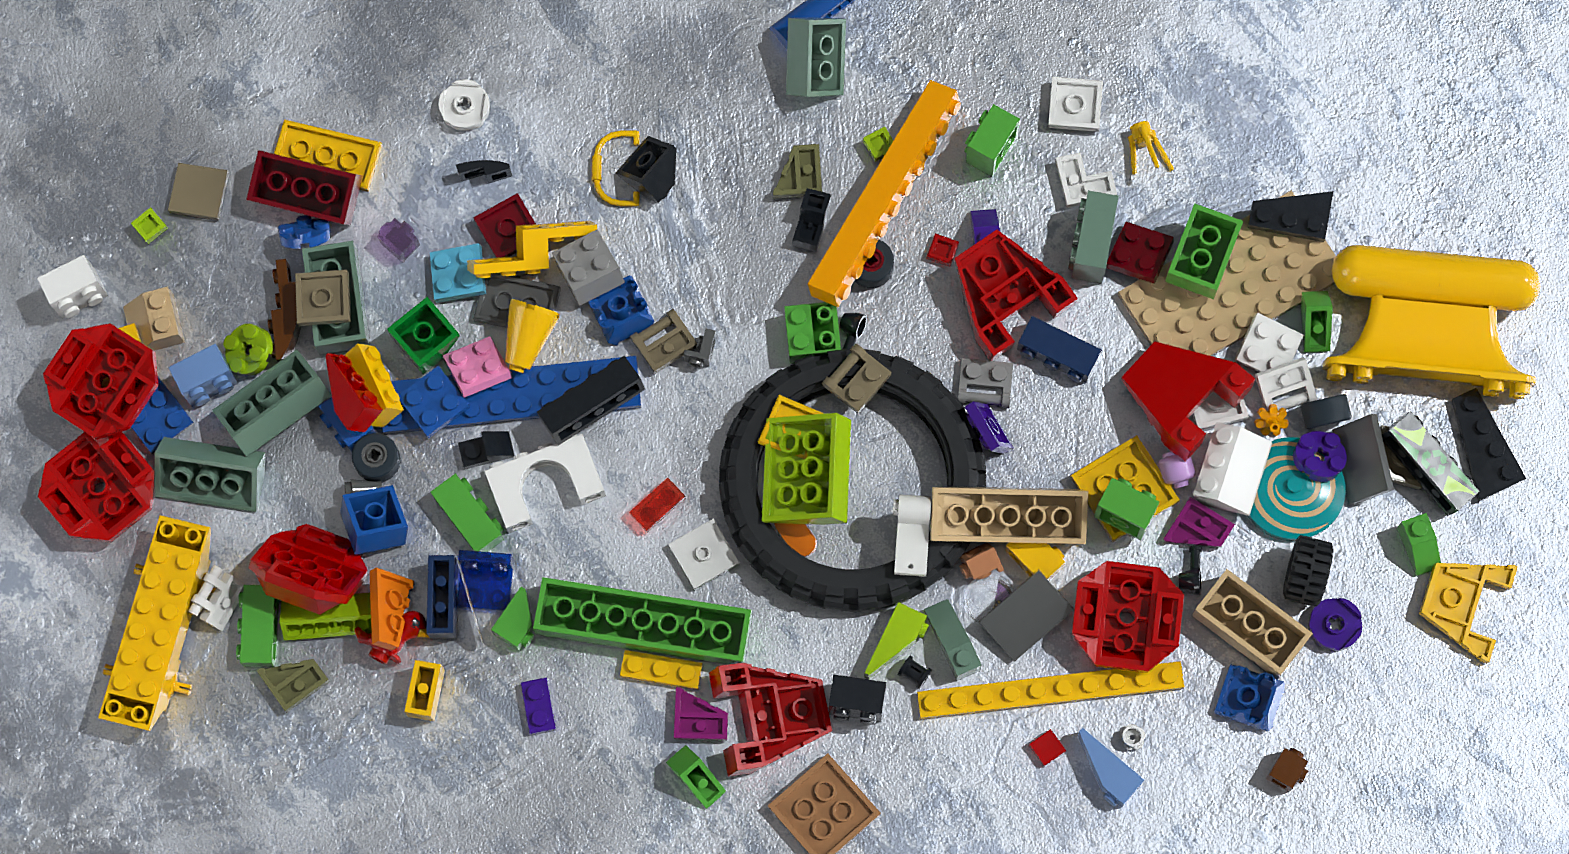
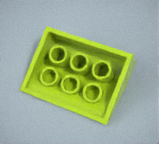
M838 413L767 418L766 423L769 421V431L766 439L769 440V444L765 445L762 522L816 525L847 523L851 419ZM783 424H786V425H785V431H786L785 434L783 433V430H782ZM770 441L779 444L781 451L772 448ZM805 451H807L808 455L806 459L795 456L799 454L804 455Z

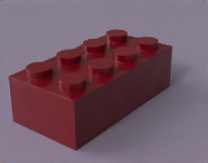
M258 150L246 200L344 225H351L363 176Z

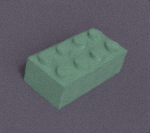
M347 241L302 248L305 273L348 270L351 322L312 325L314 346L319 355L351 350L357 343L370 345L358 250L354 242Z
M295 350L212 411L247 457L332 395L300 352Z

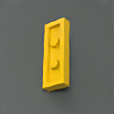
M624 650L620 677L699 690L703 663Z

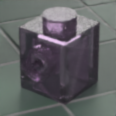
M396 218L391 222H386L380 228L379 235L377 236L381 245L402 263L420 246L418 238L413 234L415 230L407 222L403 221L400 223Z

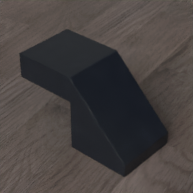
M809 188L806 189L800 207L799 221L793 236L792 246L817 252L831 194Z

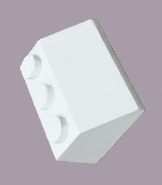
M1216 422L1193 493L1197 501L1205 506L1250 516L1272 442L1242 427Z

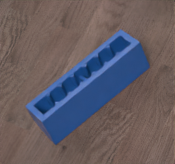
M805 0L770 26L769 29L787 49L788 18H833L856 0Z

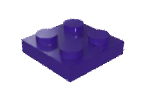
M973 401L965 406L968 412L966 415L967 420L973 428L977 427L982 435L979 439L986 450L990 449L992 452L1006 454L1014 449L988 404Z

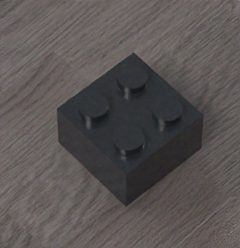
M833 674L829 699V715H834L833 719L840 721H849V718L860 719V723L866 725H875L876 722H881L886 682Z

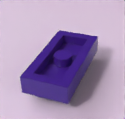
M547 677L521 682L530 735L557 731Z

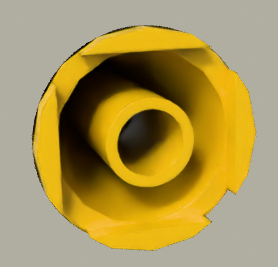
M511 299L505 362L510 364L509 369L524 373L525 369H531L558 322L560 314L537 305L534 306L527 304V302Z

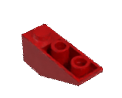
M327 353L325 358L334 411L347 430L366 432L383 409L378 404L377 397L364 384L363 377L357 374L352 367L351 360L342 354Z

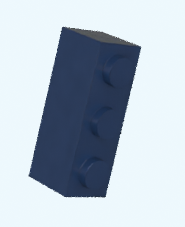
M1031 316L1017 346V350L1025 358L1030 360L1036 358L1044 362L1043 365L1052 371L1060 370L1067 373L1069 379L1078 383L1081 381L1087 383L1102 352V349L1034 316Z
M428 555L427 635L430 639H457V559L455 555Z

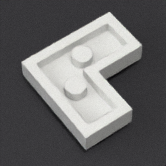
M1081 153L1055 158L1067 208L1080 206L1081 198H1087L1088 190L1117 195L1112 171L1086 176Z

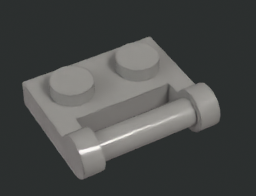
M962 358L958 391L959 401L962 404L974 401L984 404L1001 405V408L1009 409L1013 363ZM967 386L990 389H1001L1003 390V394L997 395L966 391Z

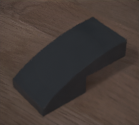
M477 160L456 164L461 182L486 175L488 184L512 177L509 164L500 161Z

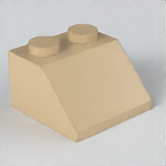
M168 286L142 293L123 307L127 325L135 323L141 343L153 351L185 343L175 298Z

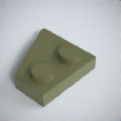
M819 144L793 146L787 164L782 170L779 182L773 190V199L804 197L807 188L822 192Z
M314 659L304 660L295 664H281V666L266 669L259 668L257 670L286 713L330 682Z

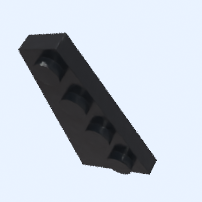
M1474 388L1453 398L1452 405L1459 432L1462 434L1465 455L1468 457L1471 469L1470 474L1475 487L1479 490L1476 494L1478 503L1524 482L1526 477L1478 389Z

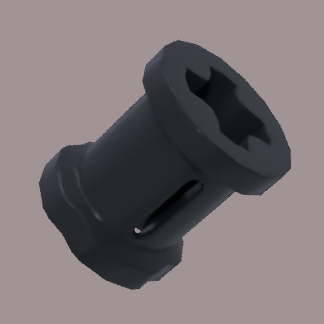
M910 655L897 675L900 677L905 676L916 684V688L920 689L930 676L932 669L924 668L914 661V657Z

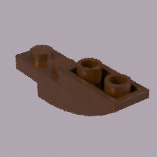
M286 258L276 260V269L272 270L274 283L278 284L279 293H275L277 308L281 309L271 310L272 319H268L269 333L274 335L271 355L278 362L294 351L301 330V326L297 324L296 282H292L290 265Z

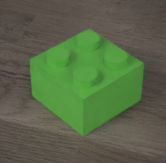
M994 104L989 111L985 110L978 121L980 124L976 132L971 131L965 142L967 146L964 151L967 153L966 163L990 177H993L1017 138L1020 118Z
M1112 478L1097 505L1094 517L1141 541L1160 502L1155 500L1156 496L1145 490L1140 492L1132 488V484L1127 480Z

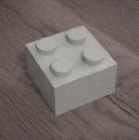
M598 230L552 252L556 265L579 306L625 283L618 264Z

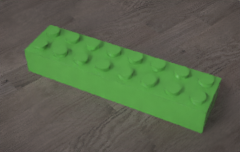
M542 577L533 630L536 635L729 665L745 663L752 610Z

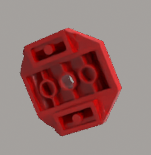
M111 323L71 330L43 372L52 411L97 440L129 430L159 385L156 352ZM106 377H110L109 385L102 388V381Z
M83 432L45 463L38 498L71 538L111 543L152 510L155 471L123 432L98 440ZM104 482V490L95 493V486L98 483Z
M309 524L298 526L296 530L282 531L271 535L250 559L249 569L256 574L267 596L319 615L340 603L347 604L366 580L368 572L361 556L354 554L349 539Z
M1105 561L1077 582L1071 635L1096 667L1148 673L1179 647L1184 593L1175 586L1160 567ZM1122 612H1129L1133 616L1134 621L1128 624L1120 620L1119 615Z

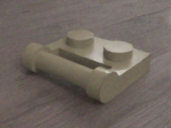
M674 309L666 313L667 316L640 333L635 332L630 335L632 342L654 374L681 358L684 350L692 351L697 347V342ZM673 324L676 327L650 345H645L644 342L668 326Z
M854 344L850 349L851 353L830 378L826 377L822 385L859 414L891 376L892 372L869 355L860 345ZM860 359L865 364L844 389L839 387L837 384Z

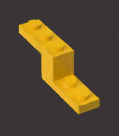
M589 220L516 226L517 256L467 260V270L474 275L476 274L477 278L491 277V273L513 276L516 275V271H525L527 274L541 273V269H549L548 238L549 241L560 242L564 241L565 237L574 236V239L577 240L597 230V224Z

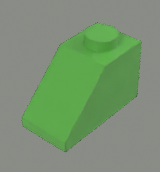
M1328 291L1302 292L1301 324L1302 334L1304 335V352L1330 351L1333 305Z
M1427 513L1402 521L1397 530L1416 577L1431 572L1433 565L1441 563L1437 537Z
M523 587L519 588L491 629L495 636L519 652L522 647L527 648L535 636L533 634L534 625L526 589Z
M687 745L682 747L666 762L681 782L706 809L726 792L703 761Z

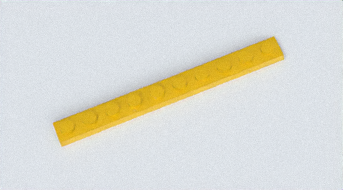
M1181 661L1160 663L1148 673L1109 669L918 691L917 697L920 719L1179 690L1184 689L1185 686Z

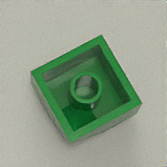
M428 297L424 298L387 328L391 338L423 375L443 359V355L449 352L460 337L457 330Z

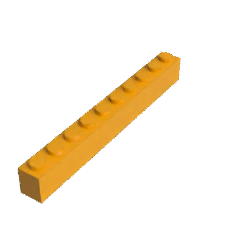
M932 80L929 81L807 285L812 297L839 307L842 300L848 298L851 285L855 279L861 276L866 260L873 256L876 243L880 237L883 238L885 236L888 223L892 217L898 214L903 198L910 194L913 181L916 176L922 174L925 161L928 156H932L935 152L940 136H944L947 132L950 119L959 112L961 102L959 101L957 90Z

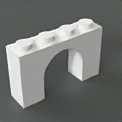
M576 434L559 446L552 443L543 444L538 447V451L530 454L528 452L517 454L513 457L514 460L506 463L503 461L496 462L485 471L508 533L533 524L523 499V485L529 474L540 467L554 466L564 470L573 481L581 505L606 496L583 434Z

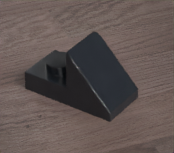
M509 431L481 432L482 437L458 443L464 469L515 456Z

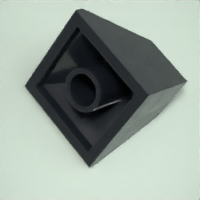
M647 136L618 169L616 174L636 191H639L645 198L659 203L667 197L669 190L675 185L677 149L672 144Z

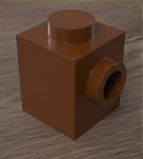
M1284 748L1266 779L1290 792L1296 782L1301 784L1309 770L1305 769L1308 763L1304 759L1305 755L1297 749L1290 748L1288 750Z

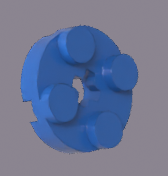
M302 215L296 218V222L279 225L278 233L281 245L292 249H301L300 244L309 243V248L321 245L330 239L329 221L312 220L311 216Z

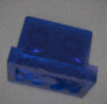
M459 550L458 561L461 565L473 609L504 611L511 600L515 563L512 554ZM460 573L457 606L459 608L471 609Z

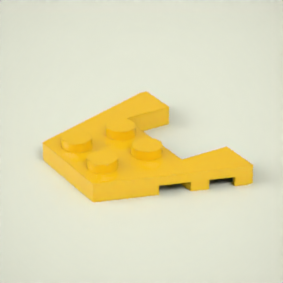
M1435 563L1419 614L1481 662L1487 664L1490 662L1496 640L1470 631L1484 582L1507 590L1511 589L1518 566Z

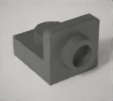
M706 328L704 336H699L696 350L700 351V353L684 350V361L688 362V365L696 368H702L703 365L710 367L717 338L716 330Z

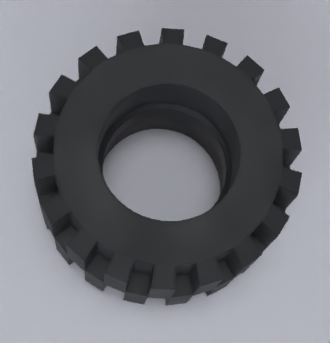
M1303 535L1296 539L1286 571L1283 587L1284 599L1314 607L1318 606L1323 598L1332 565L1334 551L1332 542Z

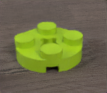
M250 323L238 326L231 335L225 337L223 342L226 361L231 371L248 376H254L262 372L269 363L266 362L268 354H272L273 342L268 331ZM252 345V348L249 350V355L246 354L247 346Z

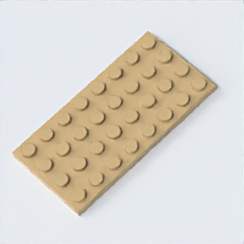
M1291 190L1280 197L1295 196V194ZM1250 215L1241 219L1243 224L1214 299L1165 282L1172 261L1163 265L1155 284L1139 279L1119 291L1118 297L1150 345L1156 341L1214 356L1245 337L1255 313L1275 320L1301 304L1302 292L1323 291L1335 284L1332 266L1336 255L1326 240L1319 242L1248 228Z

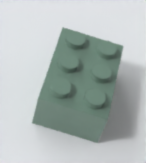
M1088 190L1087 198H1081L1077 217L1079 222L1076 224L1072 244L1077 247L1072 246L1068 266L1069 270H1073L1072 279L1102 284L1119 196Z

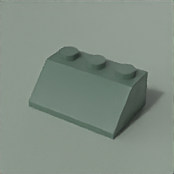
M788 18L787 95L803 97L844 95L846 19Z

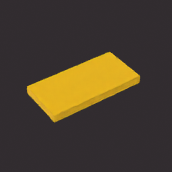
M284 119L274 153L362 175L360 190L369 192L382 143Z

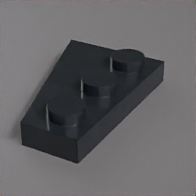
M1334 191L1253 201L1248 228L1324 242Z

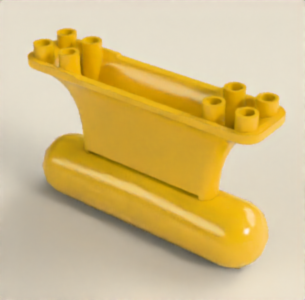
M1365 245L1347 246L1340 250L1334 258L1332 275L1336 286L1343 293L1351 296L1371 297V304L1365 327L1354 346L1342 355L1330 356L1323 361L1322 369L1327 371L1326 380L1342 381V377H1346V373L1353 374V383L1368 384V380H1371L1372 376L1387 375L1483 386V395L1489 397L1499 396V393H1503L1504 389H1510L1509 398L1525 399V395H1530V389L1536 385V377L1520 372L1507 360L1499 341L1497 310L1516 312L1525 311L1533 306L1538 299L1541 285L1539 274L1531 264L1520 260Z

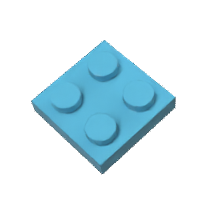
M479 243L430 252L433 293L436 303L486 294L485 278H477L476 274L474 275L467 270V260L483 259L482 247Z

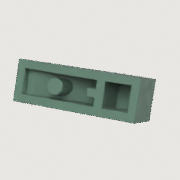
M946 599L925 608L924 612L956 681L981 671L982 664L949 600Z

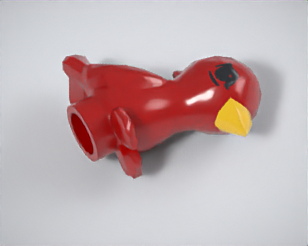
M409 611L402 615L405 624L400 645L392 651L373 645L372 633H367L360 627L354 628V633L359 643L367 644L371 647L368 654L371 658L384 665H387L389 660L399 664L401 659L397 654L408 640L417 637L429 638L427 635V622L423 614L418 611Z

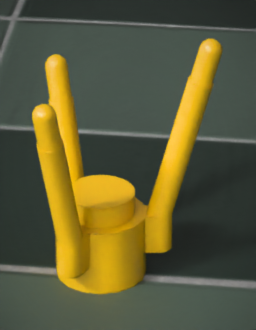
M1141 121L1133 124L1130 127L1132 135L1127 137L1130 144L1132 174L1137 173L1136 144H1138V147H1147L1155 168H1159V163L1152 143H1154L1168 169L1173 171L1174 167L1160 144L1155 130H1151L1150 123L1148 121Z

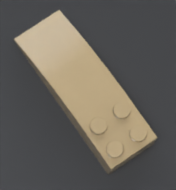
M932 487L930 540L1086 544L1088 491L1056 488Z

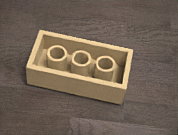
M1228 569L1225 570L1192 614L1195 619L1265 672L1272 674L1277 680L1313 634Z

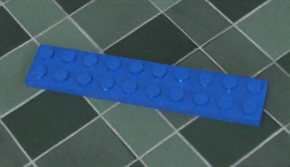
M621 357L532 366L530 370L525 369L524 373L509 369L511 379L463 397L470 408L442 429L540 419L537 411L543 405L551 401L553 402L569 388L576 387L584 382L588 376L598 373L606 368L611 361ZM626 357L638 374L637 357ZM446 375L461 394L452 375ZM421 378L391 382L399 395ZM640 393L613 411L642 408ZM403 405L404 410L383 427L384 435L422 430Z

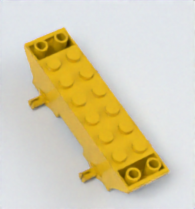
M162 515L159 516L145 565L137 563L135 565L134 574L141 575L114 666L105 664L104 668L106 669H103V675L111 677L100 709L99 719L151 731L163 711L166 712L169 700L174 692L188 696L191 694L189 690H192V685L178 682L177 673L181 663L179 657L192 614L188 612L193 603L191 599L201 589L204 583L203 578L208 573L211 563L209 560L210 527ZM213 587L211 593H214L215 587Z

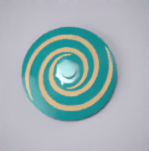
M1285 437L1271 441L1272 446L1250 516H1248L1251 522L1262 532L1284 541H1296L1300 535L1313 538L1327 530L1341 512L1346 493L1345 479L1342 471L1331 481L1317 482L1309 479L1310 475L1304 471L1300 472L1297 469L1293 460V450L1300 439L1298 437ZM1320 452L1314 454V456L1320 458V461H1323L1325 458Z

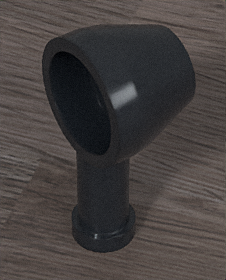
M862 313L843 314L839 327L848 334L843 349L850 350L856 344L857 339L862 336L867 324V315Z
M1193 545L1189 547L1190 570L1179 573V589L1189 594L1201 595L1202 547Z

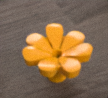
M1276 404L1269 405L1268 411L1265 408H1259L1257 414L1261 418L1254 421L1255 426L1261 428L1260 432L1265 436L1270 434V432L1278 436L1281 434L1280 428L1284 429L1289 425L1288 420L1284 419L1287 415L1286 409L1280 408L1278 410Z

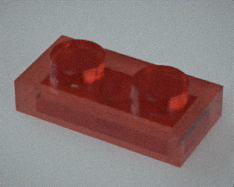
M666 478L629 513L648 533L685 500L686 496L669 478Z

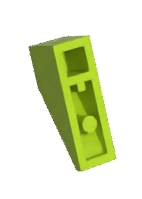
M898 602L865 670L864 678L871 679L915 645L918 637L923 639L929 627V624L925 623L927 615Z

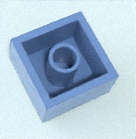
M216 344L168 367L181 394L191 407L195 405L202 406L208 403L211 397L217 394H226L233 390V386L238 384L225 356Z

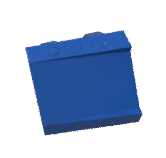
M631 275L623 278L625 283L588 301L607 342L616 346L619 342L630 338V335L635 332L640 333L655 322L647 302L642 297L638 285Z
M1231 664L1215 708V714L1269 732L1273 728V722L1282 695L1285 693V682L1275 679L1272 674L1265 672L1259 674L1248 670L1247 667Z

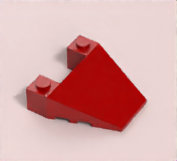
M995 230L954 258L975 340L990 361H994L1010 350L1015 343L1002 323L1037 299L1042 302L1053 319L1073 307L1078 300V297L1062 276L1044 266L1043 262L1029 255L1021 246L999 230Z
M1156 341L1121 377V380L1138 406L1140 405L1146 413L1147 420L1151 426H1154L1161 436L1160 439L1164 446L1175 455L1181 457L1185 462L1202 445L1206 435L1201 428L1188 418L1213 391L1235 408L1250 392L1256 379L1236 362Z
M747 663L720 665L709 672L713 699L732 696L739 697L747 740L745 743L732 744L723 750L728 777L752 774L832 732L822 679L794 673L777 672L775 669L758 668Z

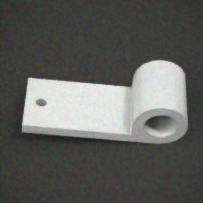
M899 494V500L894 499L893 515H898L895 575L926 577L931 496Z

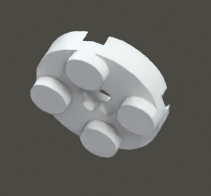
M467 79L457 80L441 93L439 110L448 126L462 131L480 128L484 124L490 112V101L485 90L477 82ZM463 100H468V104L471 107L467 108V110H462L458 107V104H462Z

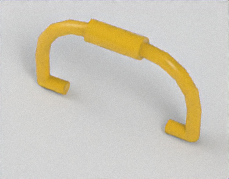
M637 130L610 132L601 138L595 147L594 155H592V181L594 182L595 190L600 198L610 205L637 207L640 204L639 191L633 192V200L612 199L604 193L600 184L602 181V156L600 154L602 147L612 138L633 137V145H640V133Z

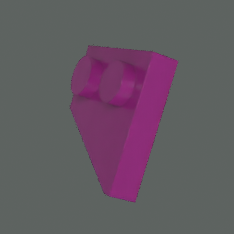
M1190 497L1163 540L1171 543L1222 547L1235 524Z

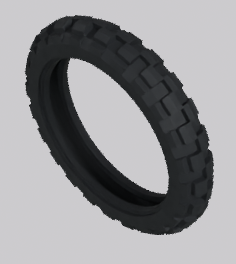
M841 349L828 351L827 355H809L796 360L794 364L783 370L780 369L768 377L764 384L751 393L742 404V408L736 418L733 419L726 435L719 465V491L725 521L739 551L762 578L768 580L776 589L788 596L807 602L809 605L823 609L831 608L841 611L861 612V610H878L894 606L898 602L911 599L926 591L928 587L938 580L940 581L953 568L966 551L970 542L931 541L930 530L926 577L895 575V560L865 569H840L819 564L796 552L777 534L770 523L762 522V505L758 492V473L765 446L758 444V441L766 425V419L769 418L779 395L800 404H805L812 399L831 394L822 385V382L826 377L830 378L851 353L850 350ZM864 349L892 372L891 376L876 394L895 400L910 409L926 424L934 435L945 461L947 487H986L985 457L976 428H973L967 420L965 407L955 394L951 393L937 377L929 371H924L913 365L914 363L899 356L893 357L882 354L881 351ZM859 359L837 385L844 389L865 363Z

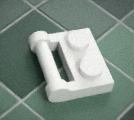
M1304 357L1255 374L1263 408L1267 411L1271 404H1276L1279 410L1280 408L1288 409L1305 402L1317 400L1307 360ZM1304 387V392L1273 403V397Z

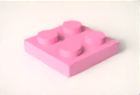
M490 336L443 355L444 362L463 397L511 379V373Z

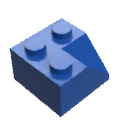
M393 485L342 495L340 515L355 555L406 544L408 525Z

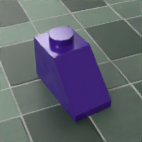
M996 209L970 211L973 245L995 230L1000 231Z

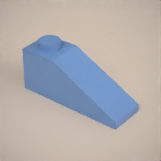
M1082 727L1077 736L1099 787L1105 793L1103 797L1114 807L1118 804L1122 808L1142 785L1144 779Z

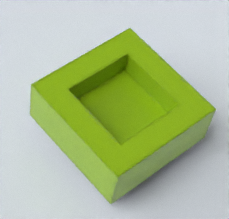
M885 126L863 138V143L875 162L885 156L893 142Z
M151 207L131 222V225L148 244L168 229Z

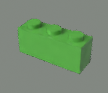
M455 473L430 493L478 558H480L504 540L501 534L504 529L496 518L491 520L485 513L489 509L480 497L475 500L470 492L474 489L464 477L460 480Z
M243 585V592L239 593V608H242V618H238L237 623L238 634H241V644H237L236 658L240 660L244 667H276L279 600L267 596L261 585Z

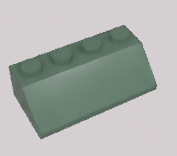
M163 437L155 451V497L257 512L265 476V452L254 451L246 457L240 448Z

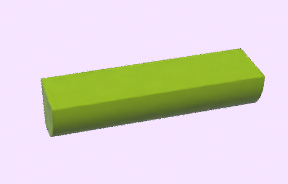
M370 592L354 594L347 604L340 603L320 615L281 601L280 626L284 641L355 635L354 628L356 627L362 628L367 633H372Z

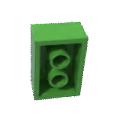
M1194 203L1165 282L1214 299L1243 221Z

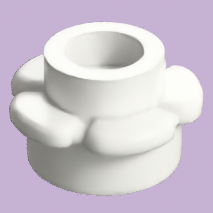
M1129 724L1120 731L1119 739L1122 741V746L1125 749L1138 750L1144 745L1145 732L1137 725ZM1131 735L1135 736L1134 740L1130 739Z

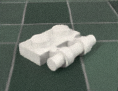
M213 565L210 573L205 574L203 578L204 583L198 594H194L191 602L193 603L188 612L198 616L203 608L204 611L199 619L215 629L223 631L239 602V593L243 592V585L246 584L226 572L221 580H219L218 578L223 569ZM213 587H215L216 589L212 594L210 600L208 601L207 598L211 593Z

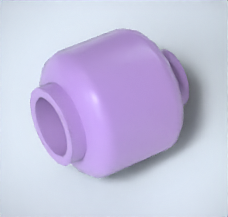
M1173 452L1162 454L1163 458L1159 460L1158 466L1164 482L1169 485L1173 484L1174 489L1190 485L1188 480L1195 476L1191 457L1185 462Z

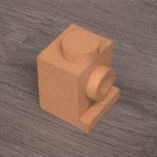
M988 542L965 552L960 557L962 564L959 565V568L965 579L970 577L973 579L977 578L978 580L984 579L991 575V571L994 569L999 573L1004 571L995 548Z

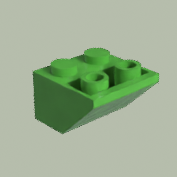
M826 302L784 306L790 364H794V361L809 355H827L828 351L841 350L836 306Z

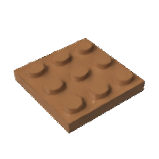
M829 753L768 805V808L808 854H837L881 815V812Z

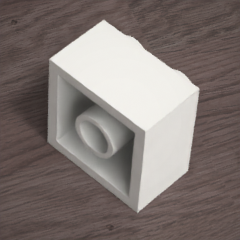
M85 255L37 278L49 304L62 319L65 317L71 318L77 315L81 309L87 306H95L108 296L95 268Z

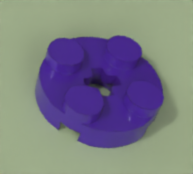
M1312 431L1303 434L1293 450V460L1297 469L1300 472L1304 471L1310 475L1309 479L1317 482H1328L1336 478L1345 467L1347 461L1345 448L1340 443L1339 436L1335 433ZM1320 452L1325 458L1323 461H1320V458L1314 456V454Z
M1328 598L1322 600L1312 610L1308 629L1313 633L1311 636L1319 646L1333 652H1338L1351 647L1359 639L1363 627L1362 616L1359 609L1351 601L1344 598ZM1339 618L1342 621L1340 623L1342 629L1332 630L1329 619L1336 620Z

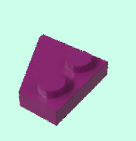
M676 687L674 739L727 741L728 713L710 705L699 697H695L684 689Z

